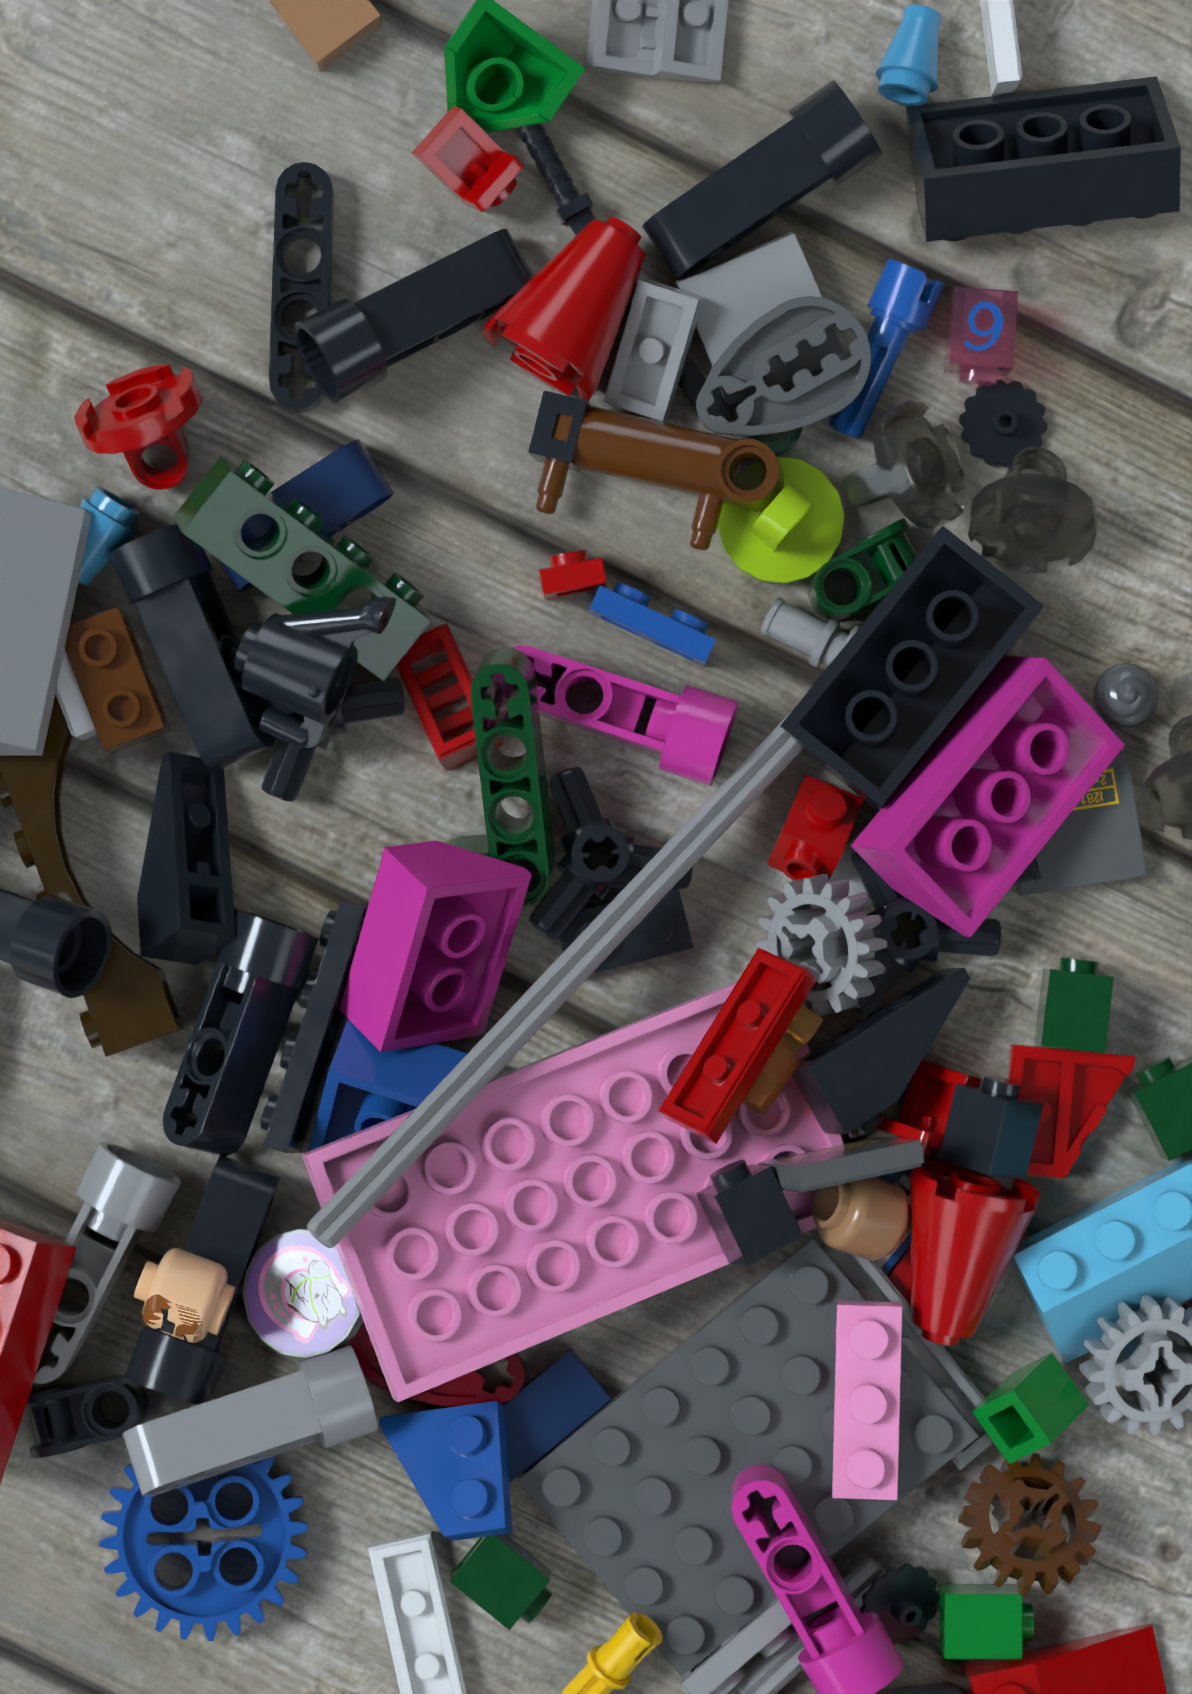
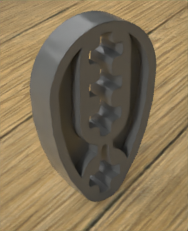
M807 296L781 303L744 330L713 365L697 396L696 409L701 423L709 431L719 435L758 437L783 434L812 426L840 413L858 397L869 375L871 350L867 334L859 320L848 309L835 301L822 297ZM835 326L840 334L846 333L849 330L854 334L855 340L848 346L849 354L851 355L848 359L841 361L839 356L832 353L821 360L820 366L823 372L819 375L812 376L807 369L796 372L792 377L794 385L792 390L784 392L780 385L768 387L764 383L763 378L768 376L771 371L768 363L771 359L779 357L784 365L792 363L799 356L796 346L805 341L812 349L819 348L827 341L825 330L828 327ZM751 387L756 389L754 395L746 398L744 402L736 407L738 419L735 422L728 424L723 416H718L714 419L709 416L707 409L714 405L712 393L715 390L723 388L724 392L730 396L741 393Z

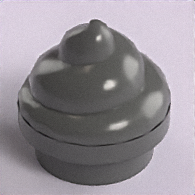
M1130 663L1118 664L1107 669L1099 677L1094 689V703L1097 711L1103 719L1118 727H1133L1143 723L1153 714L1159 700L1158 686L1152 675L1144 668Z

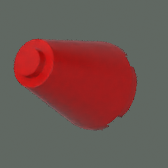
M612 216L608 218L606 223L592 220L488 320L482 329L483 336L495 348L503 338L515 348L509 359L517 366L567 396H570L577 386L580 399L589 402L599 385L646 256L642 248L637 245L642 238L641 235L625 222Z
M940 1159L928 1160L926 1169L922 1166L912 1168L910 1177L911 1321L916 1326L922 1328L921 1336L924 1339L937 1344L955 1346L959 1344L960 1338L974 1336L1037 1209L1040 1192L1033 1185L1014 1177L1011 1189L995 1180V1176H987Z

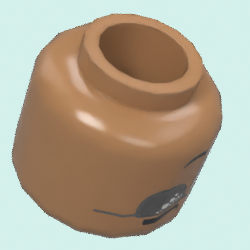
M875 1176L820 1188L815 1195L812 1215L817 1225L819 1236L827 1246L863 1259L877 1261L888 1256L898 1245L903 1243L910 1232L911 1222L907 1195L903 1188L895 1181Z

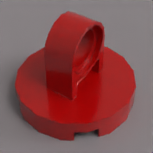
M159 364L138 369L106 384L105 386L110 396L99 402L95 407H93L89 398L79 406L74 419L87 449L97 454H117L123 452L138 482L151 489H170L178 485L186 476L190 449L182 426L197 413L203 401L200 390L189 368L183 367L182 372L178 375H174L170 364ZM152 445H164L176 453L178 461L169 469H154L144 461L142 453Z

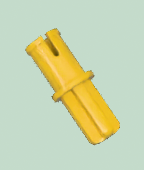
M632 1612L607 1642L590 1649L587 1653L588 1664L562 1690V1694H610L613 1689H624L631 1682V1673L636 1669V1666L662 1642V1634L658 1626L645 1614L640 1613L637 1615L636 1612Z

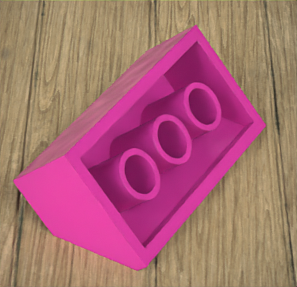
M1006 656L857 837L851 847L893 890L963 936L971 937L1123 749L1125 744L1046 658Z

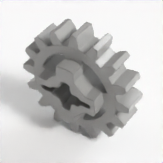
M821 874L784 884V893L770 896L767 900L775 914L759 917L758 924L768 931V939L756 943V950L759 947L807 969L817 979L798 1012L812 1008L815 1016H824L859 1006V998L872 995L875 992L869 977L883 974L885 971V967L878 960L874 959L875 951L887 947V941L875 938L872 931L882 921L880 915H865L863 908L867 903L868 896L865 893L848 896L849 881L846 879L830 882L827 874ZM813 904L821 908L812 909L809 905ZM829 981L833 986L825 985L822 983Z
M1143 1295L1140 1302V1310L1133 1312L1123 1301L1118 1304L1120 1319L1112 1323L1103 1317L1098 1319L1097 1323L1104 1332L1100 1340L1085 1339L1083 1345L1095 1357L1094 1360L1079 1364L1080 1372L1091 1381L1084 1388V1392L1095 1405H1099L1097 1410L1110 1424L1117 1421L1128 1434L1133 1435L1142 1423V1426L1152 1437L1159 1436L1162 1421L1169 1420L1179 1430L1184 1427L1181 1413L1187 1408L1192 1411V1309L1189 1308L1184 1311V1308L1172 1297H1168L1160 1308L1159 1304L1150 1295ZM1167 1330L1180 1334L1186 1346H1179L1175 1341H1172L1167 1336ZM1121 1385L1126 1391H1131L1135 1395V1401L1120 1396L1115 1386Z

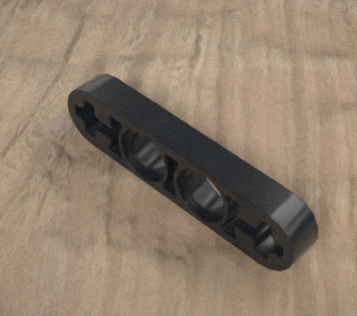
M308 162L295 163L284 169L277 180L275 189L269 385L270 391L278 404L287 411L295 413L310 412L320 405L325 395L316 384L315 388L309 387L304 390L303 399L296 400L293 399L289 388L281 386L282 378H290L294 373V356L292 353L280 356L281 346L285 345L299 350L295 336L289 334L283 327V315L289 306L299 302L312 305L317 312L330 306L332 286L334 190L327 173L316 164ZM301 178H311L314 189L323 190L322 197L311 199L309 218L311 223L323 220V229L318 230L304 225L285 229V221L287 219L299 223V205L296 198L287 196L288 190L299 188ZM306 239L318 245L321 251V259L314 270L309 273L300 274L293 272L287 267L285 253L290 244L297 240ZM304 363L307 377L313 379Z

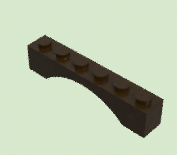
M55 694L43 755L0 756V801L5 809L14 806L22 830L13 833L18 852L25 867L36 866L44 890L35 893L36 900L46 895H55L94 909L86 899L72 870L62 831V783L65 762L74 736L70 733ZM112 932V949L108 964L95 986L83 995L88 1010L79 1013L89 1044L92 1048L102 1046L105 1057L185 1029L163 969L135 953Z

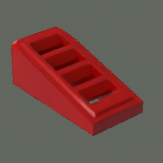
M445 623L421 634L396 666L438 761L446 771H450L477 759L478 756L474 729L449 741L445 739L446 736L474 724L470 696L473 677L448 624ZM445 650L449 658L448 660L415 674L412 665ZM456 674L458 683L428 697L425 696L423 689ZM467 699L469 707L439 721L436 720L434 713ZM500 736L494 739L496 748H500L503 745Z

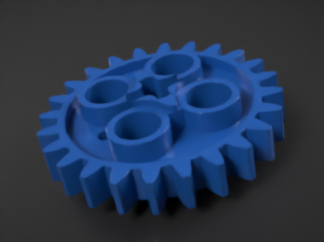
M275 1456L177 1488L187 1497L189 1507L187 1514L174 1522L164 1521L156 1515L152 1506L153 1496L142 1497L132 1464H127L124 1471L134 1485L131 1489L122 1486H112L109 1493L123 1505L121 1510L103 1511L101 1519L108 1524L116 1526L117 1533L101 1538L99 1545L106 1549L118 1550L119 1557L110 1561L104 1567L105 1573L110 1574L125 1573L127 1579L115 1593L118 1598L127 1596L135 1591L141 1597L133 1613L135 1617L143 1615L153 1607L159 1611L155 1630L161 1632L173 1618L180 1620L181 1639L186 1640L191 1633L194 1623L203 1624L208 1641H214L217 1622L226 1621L229 1629L237 1636L241 1633L240 1615L245 1612L259 1624L264 1622L265 1616L260 1604L264 1598L282 1606L285 1599L276 1586L278 1580L288 1583H297L299 1580V1575L286 1565L287 1560L306 1558L307 1549L291 1542V1536L309 1530V1525L306 1521L290 1519V1512L299 1508L304 1503L303 1496H283L281 1491L289 1484L293 1476L290 1472L274 1478L271 1477L268 1471L273 1464ZM231 1482L245 1485L253 1497V1505L250 1510L238 1517L228 1516L223 1513L216 1501L218 1490ZM199 1518H209V1524L212 1529H228L257 1524L262 1528V1533L259 1536L215 1538L211 1550L208 1551L200 1550L198 1540L194 1539L173 1541L165 1544H150L147 1541L148 1534L152 1532L193 1531ZM241 1547L253 1553L258 1565L254 1575L243 1581H235L223 1573L220 1560L229 1549ZM171 1552L181 1553L186 1556L193 1568L190 1580L179 1586H171L164 1583L159 1578L156 1570L159 1558Z

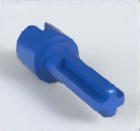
M888 258L867 304L872 309L870 315L875 317L867 335L871 350L869 375L858 397L846 409L831 417L830 426L834 430L851 438L859 439L863 436L909 334L916 335L918 330L925 331L945 287V283L926 278L924 272Z

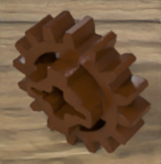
M1038 1453L1032 1454L1026 1467H1021L1018 1460L1009 1464L1005 1459L1001 1465L1000 1472L996 1467L988 1464L979 1476L981 1484L972 1482L964 1496L971 1505L963 1507L958 1516V1523L973 1528L964 1535L961 1541L962 1548L979 1549L981 1554L973 1567L977 1571L983 1570L990 1565L995 1568L997 1572L994 1578V1585L999 1588L1010 1577L1017 1580L1019 1595L1026 1596L1034 1581L1039 1582L1046 1595L1051 1594L1059 1583L1058 1576L1068 1584H1071L1081 1572L1078 1564L1087 1566L1096 1552L1089 1543L1095 1542L1101 1532V1525L1087 1519L1093 1515L1098 1507L1097 1500L1080 1499L1078 1493L1086 1481L1082 1477L1073 1479L1069 1483L1062 1478L1065 1463L1060 1460L1050 1471L1042 1468L1041 1457ZM991 1504L994 1506L991 1514L998 1521V1531L995 1534L991 1529L989 1519ZM1064 1514L1069 1524L1068 1543L1065 1541L1068 1534L1061 1527V1517ZM1045 1515L1039 1526L1037 1524H1033L1028 1528L1024 1526L1014 1533L1019 1522L1023 1524L1031 1520L1035 1522L1038 1518Z

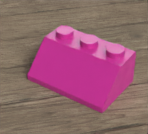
M437 840L384 847L339 1010L380 1052L484 1035L532 874L524 867Z

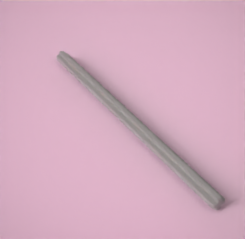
M784 720L308 1222L307 1229L320 1244L331 1249L342 1240L802 751L803 747L780 727Z

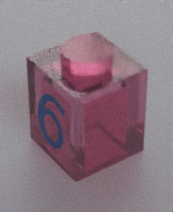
M964 287L953 288L948 298L945 373H959V383L978 386L996 385L997 376H1008L1014 366L1018 291Z

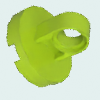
M776 456L784 473V487L767 508L759 511H745L733 504L723 502L717 527L723 551L739 571L762 583L787 584L810 578L831 559L842 538L844 512L838 491L822 471L801 459ZM759 461L750 464L734 477L735 487L741 490L758 488L765 480L766 465Z

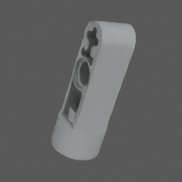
M101 1142L76 1190V1194L85 1202L65 1240V1243L77 1247L67 1278H76L85 1284L89 1292V1302L85 1309H75L69 1306L61 1295L49 1335L53 1332L56 1324L66 1326V1328L58 1333L52 1344L51 1352L56 1357L48 1363L40 1360L33 1383L44 1384L52 1382L76 1363L142 1231H157L181 1184V1180L170 1170L133 1150L114 1143ZM89 1228L120 1242L118 1247L115 1249L88 1235Z
M348 1345L297 1362L298 1372L145 1422L125 1431L122 1435L142 1497L162 1494L317 1441H321L326 1449L378 1431L371 1396L353 1348Z

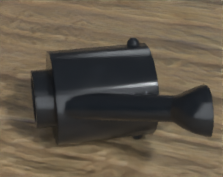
M388 596L377 597L368 600L361 608L288 615L274 613L264 624L252 623L245 632L235 657V669L243 672L242 687L244 691L304 716V721L272 707L267 708L260 719V730L299 748H311L323 741L330 720L341 706L355 673L358 650L354 646V641L372 632L381 634L385 630L393 614L396 598Z

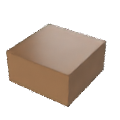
M269 0L273 11L319 71L383 24L381 15L369 0Z

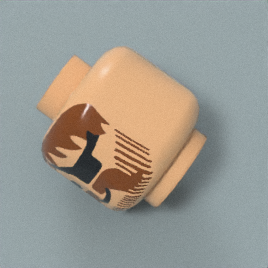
M174 1248L163 1256L159 1265L150 1261L146 1262L136 1286L134 1298L145 1301L142 1318L147 1326L182 1340L197 1343L204 1339L208 1332L218 1335L236 1287L227 1284V1271L221 1264L182 1249Z

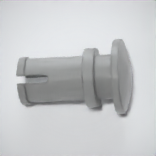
M778 597L763 622L760 634L769 636L810 657L809 664L818 668L821 664L829 666L861 626L855 625L850 634L840 630V622L830 619L826 623Z

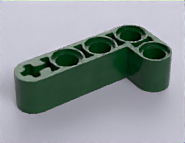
M501 647L490 651L483 657L471 683L470 693L486 834L452 838L446 843L508 863L518 858L528 859L533 862L540 874L530 879L523 906L535 903L544 896L554 870L555 850L535 671L532 662L524 653L515 648ZM496 673L504 674L506 683L514 685L508 699V710L501 712L499 711L503 703L502 689L499 683L492 682ZM504 734L513 735L523 742L526 752L517 757L506 756L496 748L494 739ZM508 797H520L529 803L533 813L524 818L512 817L502 808L501 801Z

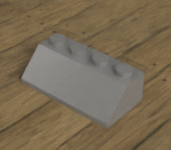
M0 487V756L43 755L92 514L82 508Z

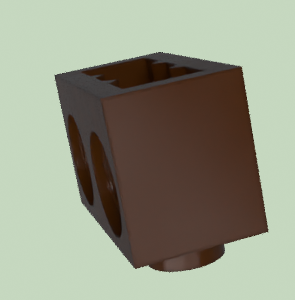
M116 607L69 625L65 651L103 750L114 754L172 731L127 613Z

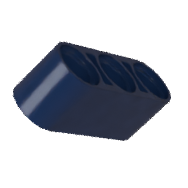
M355 440L341 447L271 491V493L287 505L294 498H298L312 508L325 520L320 529L330 537H333L371 513L394 495L393 490L361 440ZM256 514L249 517L242 526L241 535L252 539L263 536L271 527L272 517L266 514ZM218 559L238 592L245 591L254 586Z

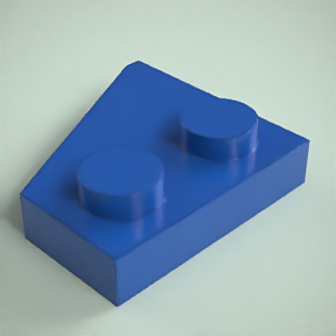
M493 1401L379 1417L381 1430L445 1538L455 1541L513 1533L505 1409L501 1403Z

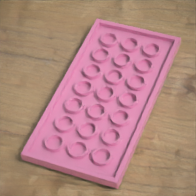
M738 981L493 1078L336 1245L393 1400L400 1402L730 1264L696 1195L697 1192L713 1185L710 1175L728 1164L743 1159L748 1166L751 1164L758 1165V1162L843 1144L840 1134L823 1132L787 1069L789 1065L810 1053L797 1016H794L717 1144L667 1120L658 1110ZM414 1110L301 1154L321 1208ZM782 1189L801 1232L805 1233L817 1228L813 1220L812 1208L815 1195L819 1189L806 1192Z

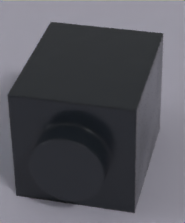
M985 1075L982 1085L956 1083L938 1158L987 1176L1026 1177L1044 1103L1020 1095L1022 1084L1005 1078Z
M744 1159L733 1162L712 1173L710 1178L713 1185L696 1193L729 1263L749 1266L804 1237L771 1166L753 1164L748 1166Z

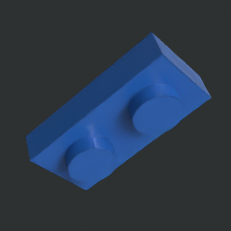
M617 582L613 591L599 586L590 605L589 614L700 666H705L716 642V639L705 634L709 627L708 623L678 609H674L671 618L648 608L651 600L650 596L623 583Z

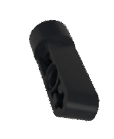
M834 80L788 110L791 117L789 122L666 205L642 225L643 230L677 280L694 273L828 180L832 179L838 186L883 155L864 120Z
M501 229L355 303L344 298L296 322L294 325L296 342L302 359L319 389L331 402L338 404L385 380L387 368L496 313L534 275L508 229Z
M176 523L139 537L112 551L109 556L130 605H135L195 749L205 765L211 770L217 771L272 747L275 743V737L262 732L259 728L262 714L267 709L263 698L244 691L242 687L243 672L235 669V657L240 644L210 574L213 572L204 548L183 534Z
M0 888V960L11 964L14 973L22 981L62 996L77 998L90 991L101 978L111 954L112 929L107 917L97 910L55 895H46L37 900H32Z
M238 908L234 909L236 939L222 947L219 951L217 965L163 1114V1129L170 1142L175 1145L219 1156H229L235 1153L243 1145L247 1137L298 991L302 989L319 941V937Z
M224 1155L219 1156L183 1250L225 1267L228 1275L227 1284L236 1288L218 1335L208 1332L205 1338L197 1343H191L143 1325L124 1378L195 1405L211 1401L227 1359L226 1355L217 1351L275 1198L281 1176Z

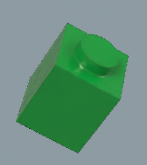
M1051 1352L1011 1373L972 1413L1007 1462L1011 1464L1051 1444L1089 1406V1403Z
M939 1584V1648L944 1659H1022V1641L1033 1640L1034 1614L1032 1602H1022V1595H1019L1016 1584H1003L1000 1588L994 1584Z

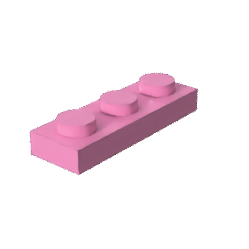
M837 1300L832 1498L897 1500L902 1302Z

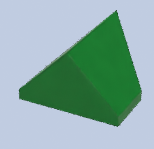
M475 0L444 45L447 112L453 106L462 108L486 133L550 122L586 68L494 0Z

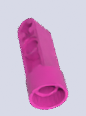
M520 645L512 647L521 651L533 663L535 674L541 680L555 684V672H564L555 687L554 705L547 704L551 697L548 690L537 686L540 716L660 755V770L712 786L732 731L739 701L688 684L680 696L531 646ZM496 673L494 681L500 684L502 696L508 702L514 685L506 683L504 674ZM582 682L595 683L603 690V700L600 706L588 714L576 713L568 706L570 691L574 686ZM645 700H649L656 704L650 717L646 734L643 736L635 733Z
M765 1464L751 1465L743 1469L737 1475L732 1485V1516L805 1646L800 1652L798 1660L817 1694H875L893 1681L904 1668V1661L876 1613H861L784 1475L776 1468ZM758 1490L764 1498L772 1496V1513L777 1524L770 1530L768 1518L762 1507L758 1503L750 1505L751 1492ZM787 1545H799L810 1554L809 1560L803 1566L794 1569L781 1566L774 1557L782 1547ZM834 1601L838 1602V1605L821 1612L809 1621L808 1615Z

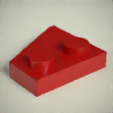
M1010 1044L1007 1079L1022 1084L1020 1095L1044 1103L1027 1175L1056 1178L1066 1177L1080 1155L1081 1147L1086 1139L1096 1129L1108 1110L1106 1107L1126 1076H1129L1134 1068L1136 1056Z

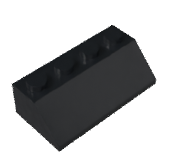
M1157 76L919 106H906L917 207L926 242L939 240L960 241L967 237L1005 232L1020 234L1031 229L1063 225L1085 226L1096 221L1129 217L1144 219L1157 214L1180 211L1181 146Z
M942 525L780 727L832 775L877 811H880L1036 620L1044 605Z

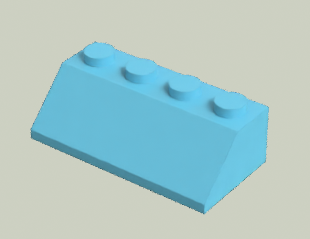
M1192 1153L1019 1243L1011 1262L1064 1364L1089 1352L1083 1345L1085 1339L1100 1340L1104 1332L1097 1323L1100 1317L1106 1318L1112 1323L1120 1319L1118 1313L1119 1303L1124 1301L1134 1312L1140 1310V1302L1143 1295H1150L1159 1304L1160 1308L1168 1297L1174 1298L1179 1304L1192 1299Z

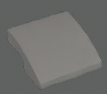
M592 0L585 70L640 78L718 83L721 81L729 0Z
M792 231L675 281L678 289L704 297L694 330L704 347L711 368L744 330L781 303L799 297H822L803 251ZM834 326L828 327L825 330L827 341L819 348L812 349L806 341L798 344L796 347L799 356L792 363L784 365L779 357L771 359L768 362L771 371L768 376L763 378L764 383L768 387L781 385L792 380L793 375L802 369H807L811 372L821 368V360L832 353H835L840 359L846 357ZM751 387L741 393L728 396L723 388H720L723 399L728 406L741 402L756 393V389Z

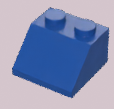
M348 1019L328 1071L308 1152L416 1109L467 1053L435 1043L380 1052Z

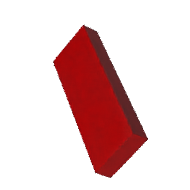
M758 947L658 1111L667 1120L717 1144L817 979L807 969Z

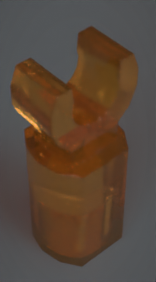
M803 1004L742 1102L757 1113L766 1114L801 1063L797 1054L812 1038L823 1020Z

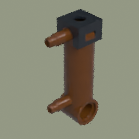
M543 391L528 451L537 462L544 463L537 490L539 496L536 509L539 512L553 514L556 511L558 499L562 497L568 469L580 472V469L590 470L699 496L691 525L693 531L690 545L692 548L706 551L710 547L712 535L716 533L723 502L733 504L745 511H759L767 508L784 487V473L779 460L766 444L758 440L733 439L591 406L584 399ZM748 460H757L764 463L767 468L766 477L758 488L741 490L735 487L733 482L734 473L740 464Z

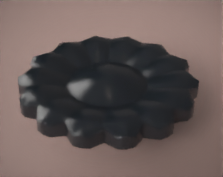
M997 379L990 386L980 385L976 389L975 396L968 397L965 400V412L959 417V423L964 428L961 433V439L964 443L970 445L971 455L982 457L988 466L999 463L1003 467L1008 468L1013 466L1015 461H1027L1030 458L1031 451L1038 450L1041 447V435L1047 430V423L1042 419L1045 414V407L1043 404L1036 402V393L1031 389L1024 390L1022 384L1018 381H1012L1007 384L1002 379Z
M905 1563L899 1568L889 1567L882 1576L873 1578L870 1588L862 1594L863 1604L860 1611L862 1614L876 1613L894 1645L899 1641L909 1642L913 1639L915 1633H922L927 1628L928 1620L936 1615L937 1609L935 1604L940 1600V1593L936 1590L937 1580L932 1575H928V1571L923 1566L913 1567L911 1564Z

